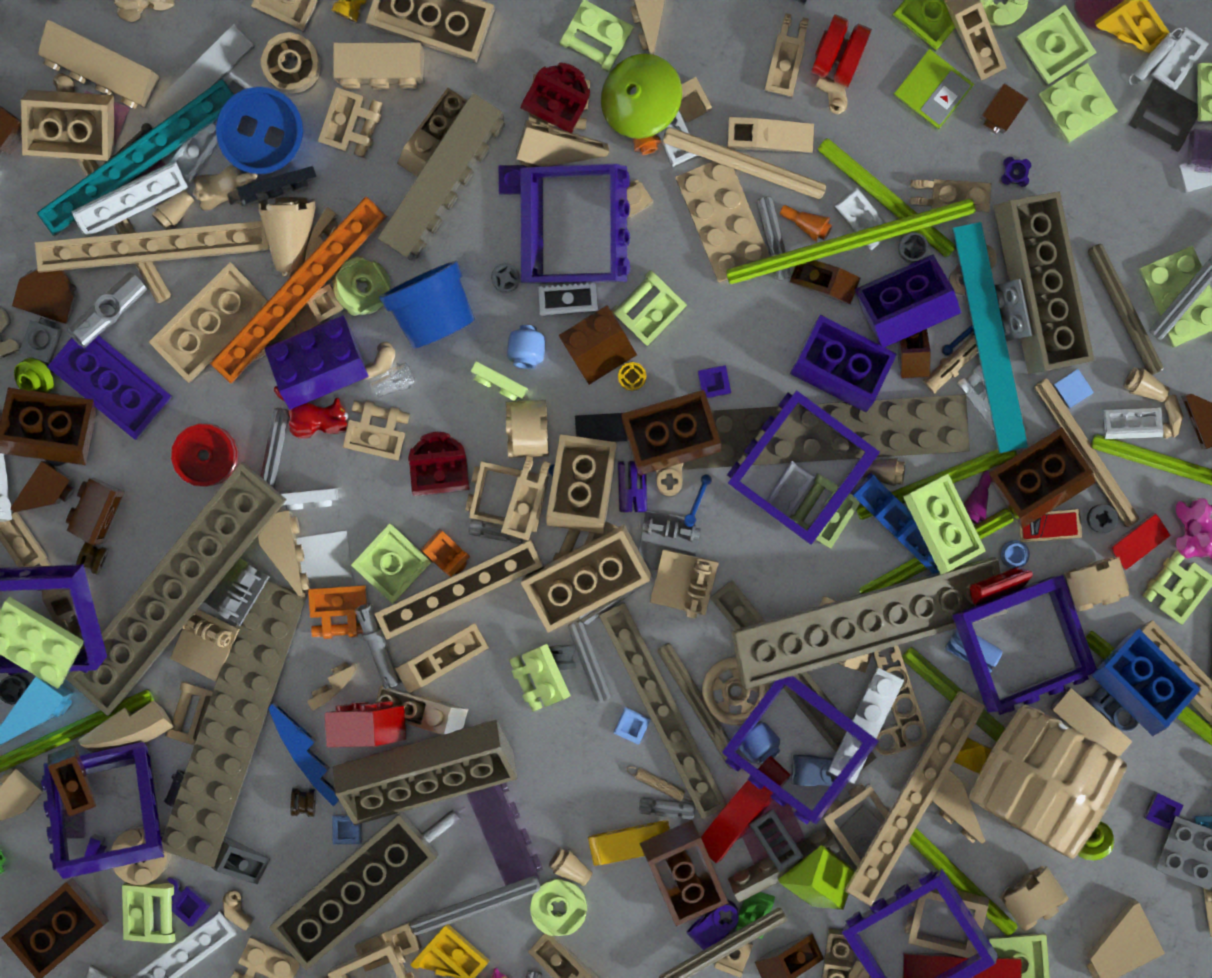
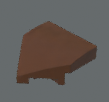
M37 269L31 270L19 279L12 306L67 324L76 296L74 293L76 286L70 282L64 270L39 273Z

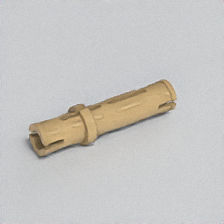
M974 334L947 359L943 358L940 361V365L930 374V377L922 380L924 385L933 394L951 377L956 378L959 375L958 371L978 354Z

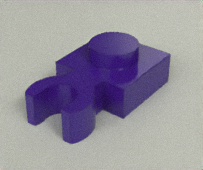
M169 877L167 881L174 885L172 912L185 924L192 927L211 904L191 886H186L182 890L180 881L175 877Z

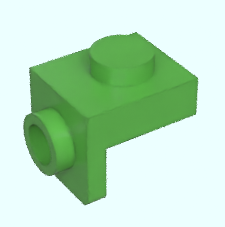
M759 892L743 900L735 930L738 931L771 912L775 896Z

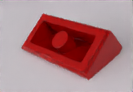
M1152 513L1110 545L1108 549L1115 558L1120 557L1124 570H1127L1171 535L1156 513Z
M1016 567L969 586L974 605L982 604L1023 588L1033 576L1032 571Z

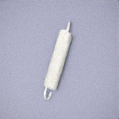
M1168 33L1163 41L1141 63L1134 74L1139 79L1144 80L1174 47L1177 39ZM1131 77L1129 78V83L1131 85H1138L1141 82L1139 81L1137 84H1132L1130 82Z
M452 810L421 834L430 843L460 818Z

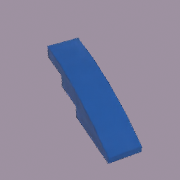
M870 473L851 494L932 574L940 572L911 512Z
M274 702L268 709L282 741L310 783L334 807L339 801L335 794V787L323 777L330 767L309 749L317 740Z

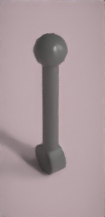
M144 123L141 126V131L114 156L152 130V126L149 123Z

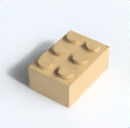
M333 43V78L338 84L343 86V89H360V84H369L372 86V89H389V84H398L400 89H418V84H424V49L421 43Z
M28 90L21 99L22 155L108 161L114 152V95Z
M560 434L546 516L547 526L604 534L617 453V442Z

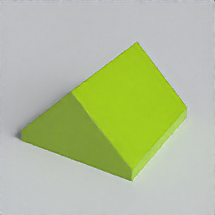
M821 845L781 876L778 881L812 907L844 910L849 895L844 890L855 870Z

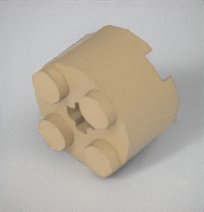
M292 32L278 34L270 39L263 50L260 60L262 72L268 81L285 93L304 92L313 86L320 75V55L314 45L302 35ZM292 57L294 60L298 59L293 69L285 68L284 66L288 64L287 58Z
M546 400L506 402L508 458L549 456Z
M1119 556L1095 561L1081 567V570L1076 571V568L1064 573L1077 612L1093 608V605L1099 603L1108 605L1130 595L1128 591L1130 589Z
M143 825L133 826L121 833L113 842L111 851L145 844ZM164 851V857L112 869L124 882L133 885H144L156 880L166 870L172 854Z
M1040 866L1021 877L1023 880L1014 886V890L1009 886L1000 895V899L1023 931H1027L1036 925V920L1041 917L1044 920L1052 918L1059 912L1057 907L1069 899L1047 866L1045 868Z

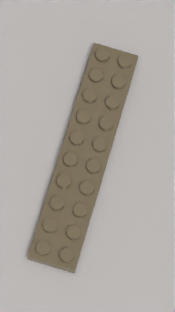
M966 394L875 400L867 413L846 402L816 404L880 451L877 457L970 451ZM796 405L752 465L791 463V461L797 463L859 459L865 452L802 405ZM776 406L711 411L721 441V452L684 462V470L733 467L736 461L742 464L748 456L744 453L745 449L753 438L757 441L761 439L765 433L761 430L762 426L771 415L776 418L782 408Z
M244 462L240 463L103 631L102 638L107 657L97 670H90L87 673L71 671L65 679L107 716L111 715L287 499Z
M991 557L956 567L942 575L938 572L731 631L742 687L745 689L956 629L952 615L977 606L973 603L969 586L1000 574L998 558ZM1007 609L972 622V624L1007 614L1008 611Z
M267 581L241 626L236 624L235 627L240 630L219 673L161 840L165 852L213 868L215 867L268 708L305 605L307 594L306 597H300L295 590Z

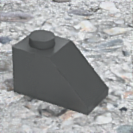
M225 837L215 867L211 868L216 872L258 885L270 859L231 838Z

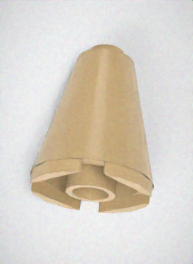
M306 197L275 198V204L269 205L267 199L258 201V209L276 271L282 272V276H292L305 262L316 208L315 199L307 202Z

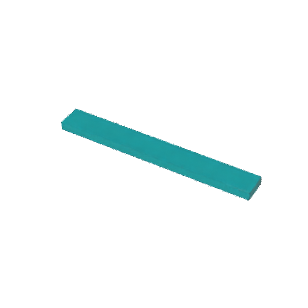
M221 79L36 212L55 237L76 222L71 211L130 183L215 122L222 107L234 93L226 82Z
M982 222L954 227L952 230L998 452L1003 453L1027 448L1028 444Z

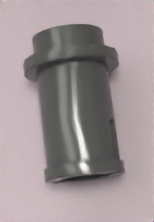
M177 770L176 774L171 776L173 782L164 799V802L171 807L174 806L185 771Z

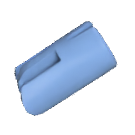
M956 630V633L953 634L950 641L946 644L945 649L969 663L958 630ZM976 635L991 673L993 671L991 669L992 666L995 667L1001 658L1002 650Z

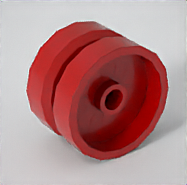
M834 14L827 31H824L815 55L817 57L811 73L825 78L829 75L833 63L838 64L833 77L834 83L848 88L872 29L857 24L854 26L849 39L844 36L849 26L848 19Z
M196 424L187 427L177 436L172 446L171 460L174 470L182 480L193 486L208 487L223 483L229 478L238 464L239 450L235 439L227 430L217 425ZM204 450H207L209 453V458L206 461L205 459H200V453H203Z

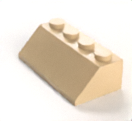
M47 20L38 55L45 59L44 65L56 71L63 67L71 71L69 77L83 84L87 79L96 84L95 90L105 95H111L112 92L122 96L120 102L136 109L137 105L146 108L160 79L156 73Z

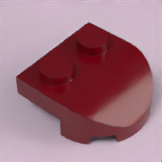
M558 63L556 66L547 68L544 66L537 72L520 108L572 134L584 112L590 95V88L588 89L585 75L578 68L567 63Z
M445 432L425 434L410 449L408 462L410 465L413 496L470 490L468 464L464 447L461 442L459 443L452 438L450 434Z

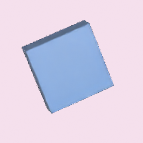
M1079 369L1074 370L1053 384L1068 408L1073 407L1094 393Z
M625 707L613 733L639 745L651 718Z
M348 815L332 816L333 845L362 844V823L354 825Z

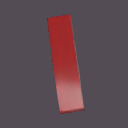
M769 756L758 768L781 787L784 786L791 776L772 756ZM747 780L701 836L708 856L714 863H718L724 858L733 844L742 838L748 830L749 824L761 816L773 799L770 796L773 792L766 786L759 789Z
M903 953V978H935L968 958L949 953ZM997 957L996 963L971 978H1021L1022 959L1020 957Z

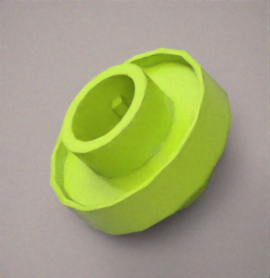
M26 358L15 366L14 379L19 389L44 393L52 391L54 386L53 377L49 368L40 360Z
M1100 821L1078 853V856L1085 860L1093 861L1108 856L1114 847L1112 829L1106 823Z

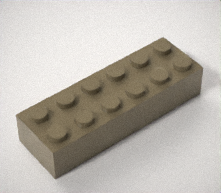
M472 93L379 235L378 239L410 261L413 256L418 258L427 245L424 239L429 232L434 234L443 221L440 217L445 208L448 210L452 208L458 198L455 192L460 184L466 186L474 174L473 169H471L476 160L481 162L490 149L487 143L492 136L497 138L503 130L505 123L501 110L475 93Z
M1060 191L1010 200L994 205L1009 281L1021 279L1032 330V336L1021 338L1028 375L1094 361Z
M497 720L483 722L480 725L455 730L452 733L431 737L424 741L403 745L396 749L375 753L371 756L333 766L335 794L354 825L517 780L514 752Z
M400 812L269 926V929L307 971L437 858L438 853L403 812Z

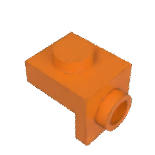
M441 529L420 549L450 577L463 571L467 565V560L470 558Z

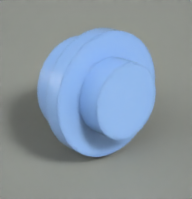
M1011 540L1001 549V559L1010 568L1023 567L1029 560V549L1021 541Z

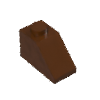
M1004 83L996 91L979 119L984 121L982 126L994 134L998 132L1004 134L1022 110L1028 98Z
M813 260L796 265L789 282L851 305L855 289L858 287L861 278L839 267Z
M925 329L897 342L901 378L930 377L931 351L928 331Z
M1193 394L1182 395L1181 398L1201 449L1211 448L1212 402Z
M41 461L11 506V510L20 512L59 504L61 500L66 502L74 490V487L71 486L74 479L46 461Z
M72 745L48 754V768L68 816L70 817L96 807L88 776L76 746Z
M813 933L769 952L755 961V965L761 978H797L824 960V957Z

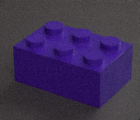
M934 254L855 289L862 312L882 348L961 314L955 291Z
M344 315L264 348L278 390L289 410L369 377L354 334Z
M820 315L813 325L790 374L867 413L875 402L897 353L885 347L882 348L881 345Z

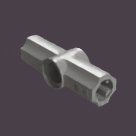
M131 272L127 273L106 294L98 297L95 304L67 329V332L78 345H81L83 348L87 347L109 325L114 324L119 316L147 291V288L136 275ZM107 304L112 306L115 312L112 315H104L99 308Z

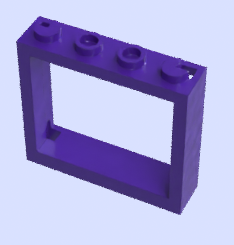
M598 164L520 168L521 283L627 282V275L630 272V262L627 258V246L630 243V233L627 229V217L630 214L627 188L630 184V176L627 166ZM610 175V273L543 274V178Z
M796 390L793 395L789 392L785 395L778 405L782 408L781 412L776 418L772 415L768 418L761 428L765 432L759 441L753 438L744 451L748 455L742 464L736 461L727 476L731 478L728 482L730 486L812 545L879 455L880 451ZM797 403L865 452L807 531L740 482Z
M84 565L0 568V591L70 588L86 650H79L69 671L87 673L90 670H97L106 659L107 654ZM0 655V673H8V675L30 673Z
M1063 574L1050 576L952 615L987 712H998L999 715L1013 712L1015 710L1014 705L1021 702L1024 705H1029L1039 701V695L1048 692L1049 695H1054L1064 691V685L1073 682V685L1084 683L1086 680H1089L1088 675L1093 674L1097 669ZM1049 592L1076 668L999 698L972 622Z
M794 676L776 680L722 751V754L728 757L725 763L739 772L742 768L749 773L748 780L756 787L762 789L763 786H766L773 792L770 797L781 806L785 807L788 803L796 809L793 815L807 825L809 821L815 824L820 821L879 740ZM785 685L862 742L861 746L813 810L736 753L737 749Z
M144 742L80 756L87 775L135 764L146 842L145 844L69 860L62 799L48 768V763L43 764L44 775L42 776L41 785L43 791L47 792V800L44 801L43 805L46 817L50 818V827H47L46 830L48 841L50 844H53L54 852L50 853V860L52 861L53 870H57L62 879L164 857L151 753Z
M942 868L936 872H925L918 878L919 882L912 886L905 884L894 891L895 896L888 900L884 898L878 899L872 906H869L870 910L862 915L860 912L854 913L851 918L845 920L846 924L842 931V934L870 977L887 978L858 933L936 888L978 953L935 978H971L993 966L998 956Z

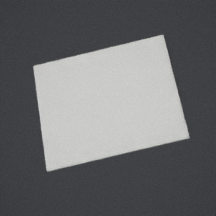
M347 531L296 538L297 545L302 544L305 561L300 563L302 573L306 572L308 575L310 589L355 584Z

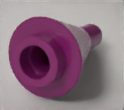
M983 471L978 486L974 488L963 503L972 523L978 524L979 520H986L988 489L991 484L989 471Z

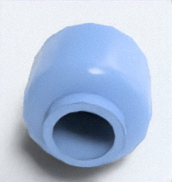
M521 325L520 329L512 331L509 335L507 357L517 368L534 369L544 359L546 338L537 331L535 326Z
M760 722L755 725L739 749L753 764L763 763L769 756L775 758L779 754L780 738L767 723Z

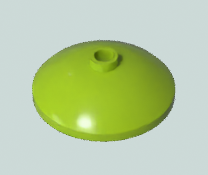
M636 54L622 60L607 76L601 92V108L607 123L621 135L635 139L651 137L664 130L675 118L682 100V84L677 71L668 61L653 54ZM636 87V92L631 95L632 88Z

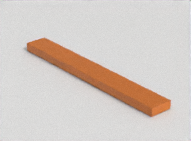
M366 196L210 364L228 382L233 383L388 216Z

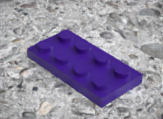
M100 335L85 348L78 345L71 337L47 366L84 398L93 399L95 407L134 440H137L173 397Z

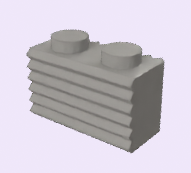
M593 282L590 285L588 283L585 285L581 283L578 286L575 283L573 286L571 284L568 286L563 284L562 287L559 285L554 287L552 285L549 288L546 285L545 288L542 286L538 288L541 316L598 311L596 284Z

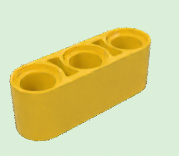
M657 821L589 836L588 842L593 865H604L645 856L640 843L670 830L669 821Z

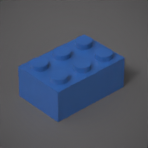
M1140 629L1126 636L1091 675L1152 736L1167 729L1201 690Z

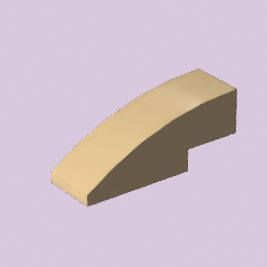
M1067 687L1050 707L1070 727L1085 735V738L1102 745L1118 757L1132 743L1126 735L1070 687Z
M152 701L134 714L126 708L122 709L78 739V742L85 749L94 753L139 742L145 743L172 729L174 725L165 709L155 701Z

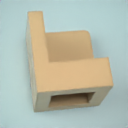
M696 77L682 84V100L679 111L685 122L688 123L712 110V106Z

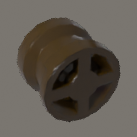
M85 542L77 558L76 565L83 564L84 568L86 567L93 574L98 575L105 563L108 549L105 547L97 548Z
M292 788L291 816L306 814L308 817H314L316 789L310 788L308 791H301L299 788Z

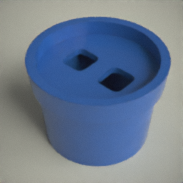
M252 87L236 93L224 104L217 119L216 137L223 155L235 167L248 173L266 174L283 168L296 156L302 143L303 124L297 107L286 95L272 88ZM245 116L254 118L258 122L251 137L238 132ZM271 126L284 131L282 142L277 148L264 142L267 131Z
M457 260L424 272L379 296L386 310L393 313L413 349L442 339L475 320L460 280L462 273Z

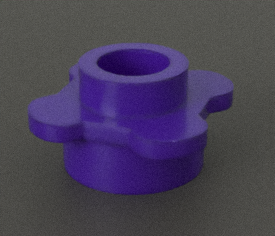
M1007 157L1003 161L1005 171L1001 176L1002 183L1005 185L1010 183L1018 184L1020 187L1027 186L1029 184L1028 174L1032 166L1031 162L1028 159L1014 160L1013 157ZM1017 169L1019 174L1015 175L1014 170Z

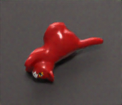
M275 386L274 392L276 393L278 398L284 401L278 390V387ZM335 398L333 404L325 408L305 403L288 410L290 418L288 422L289 430L297 438H310L317 430L327 434H341L347 431L346 420L348 414L340 404L339 398Z

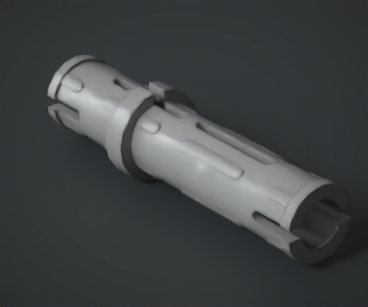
M368 603L367 607L366 604L357 607L355 613L363 630L361 635L363 640H366L383 687L388 689L389 686L392 688L399 685L401 680L395 670L394 662L385 642L383 631L376 619L372 603Z

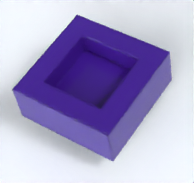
M498 165L499 195H521L520 168H527V166Z
M726 365L698 371L701 390H705L707 398L731 394Z
M1156 792L1144 818L1170 830L1175 816L1179 817L1184 805Z
M97 834L91 836L84 857L105 853L107 846L103 844L106 837Z

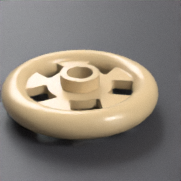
M731 657L719 661L707 672L702 684V696L708 709L718 721L734 726L743 725L770 689V684L765 683L748 689L743 688L736 657ZM730 670L733 677L722 683L719 676L723 672ZM733 686L741 688L739 696L731 695L730 690ZM721 689L724 701L716 703L713 691ZM751 690L759 693L755 705L747 702ZM729 705H742L741 714L729 713Z

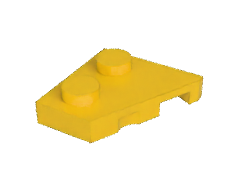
M1124 0L1094 21L1099 29L1117 36L1118 39L1126 43L1135 45L1138 49L1148 54L1170 33L1148 0Z
M447 924L416 956L410 966L415 969L420 967L431 970L435 974L444 977L475 978L490 960Z

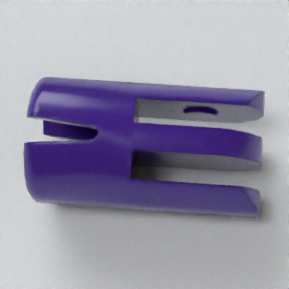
M618 461L620 512H632V505H634V512L647 511V474L640 475V489H637V470L634 461H629L628 489H625L624 461Z

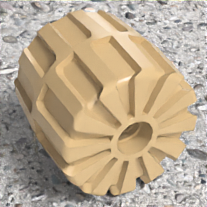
M1022 705L990 752L970 792L969 799L1035 840L1070 859H1074L1105 814L1127 770V764L1102 745L1085 738V735L1077 730L1068 728L1059 720L1031 706Z

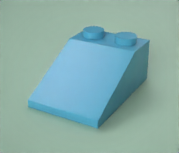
M36 676L0 725V745L53 717L58 718L60 715H64L73 702L69 698L74 692L64 685L57 689Z

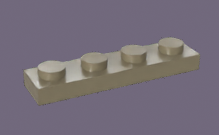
M830 827L817 831L812 836L796 843L804 858L821 845L833 854L841 851ZM791 849L780 856L778 860L781 863L795 853ZM766 857L761 862L729 877L728 881L737 901L741 902L778 883V879L803 859L780 873L771 858Z

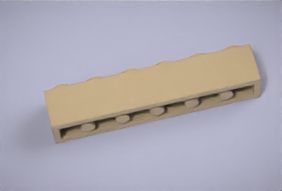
M531 539L375 613V616L387 640L544 566Z

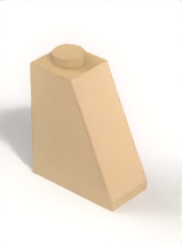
M1133 899L1128 902L1087 954L1090 963L1086 967L1092 978H1118L1165 954L1137 900Z

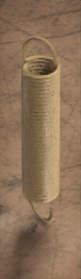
M629 766V767H627V772H628L629 774H631V773L628 771V768H630V767H631V768H634V769H637V768H635V767H633V766ZM639 768L636 774L633 775L636 776V780L638 779L640 782L667 794L681 802L682 798L692 802L683 797L685 790L653 775L651 772L649 773Z

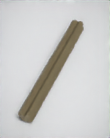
M1097 244L1089 248L1088 254L1146 370L1151 375L1162 371L1163 365L1104 246Z
M670 643L664 644L658 649V654L725 761L728 757L722 754V751L728 745L730 739L719 721L708 709L701 692Z
M781 908L774 909L666 971L659 978H689L785 923L787 917Z

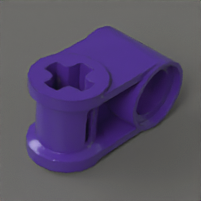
M727 900L728 904L701 916L687 930L686 934L702 950L722 940L737 925L739 920L738 908L731 900ZM730 910L731 918L724 917L721 919L720 911L728 912Z

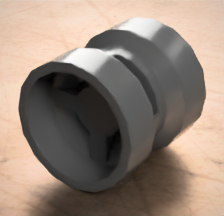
M916 232L905 235L898 244L900 257L909 263L917 262L924 258L929 249L926 238Z
M14 674L2 679L0 682V699L7 704H16L31 684L28 678L20 674Z

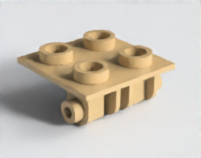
M663 549L650 603L686 611V616L690 618H697V614L706 615L719 562Z
M197 609L182 627V632L170 659L216 682L240 629Z

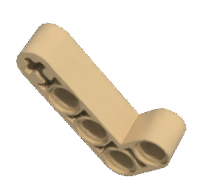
M898 645L893 646V651L889 652L891 661L894 663L898 660V665H889L883 669L889 673L896 670L900 671L904 680L891 707L895 723L882 727L876 738L879 740L884 734H889L893 737V744L890 748L882 749L878 743L874 747L877 752L885 756L923 744L927 737V730ZM879 651L873 652L872 655L876 667L883 669L882 665H888L885 656L879 655ZM901 698H909L911 701V708L906 713H901L897 710L896 705ZM911 725H917L920 728V735L915 740L907 739L905 734L906 729Z

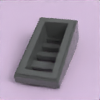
M773 809L749 824L780 873L804 858ZM775 822L777 826L765 834L761 833L760 830ZM781 831L783 835L768 844L766 839ZM785 840L788 842V845L776 853L773 852L772 849ZM792 849L795 854L780 863L778 858Z

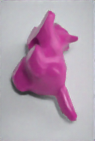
M1205 498L1194 499L1190 506L1184 501H1179L1176 504V513L1185 526V535L1177 538V550L1187 559L1191 557H1210L1212 561V505H1209Z

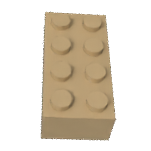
M373 0L366 24L370 28L414 43H421L423 46L477 64L495 8L493 4L481 0Z
M624 524L524 575L521 584L549 633L649 582L651 573Z

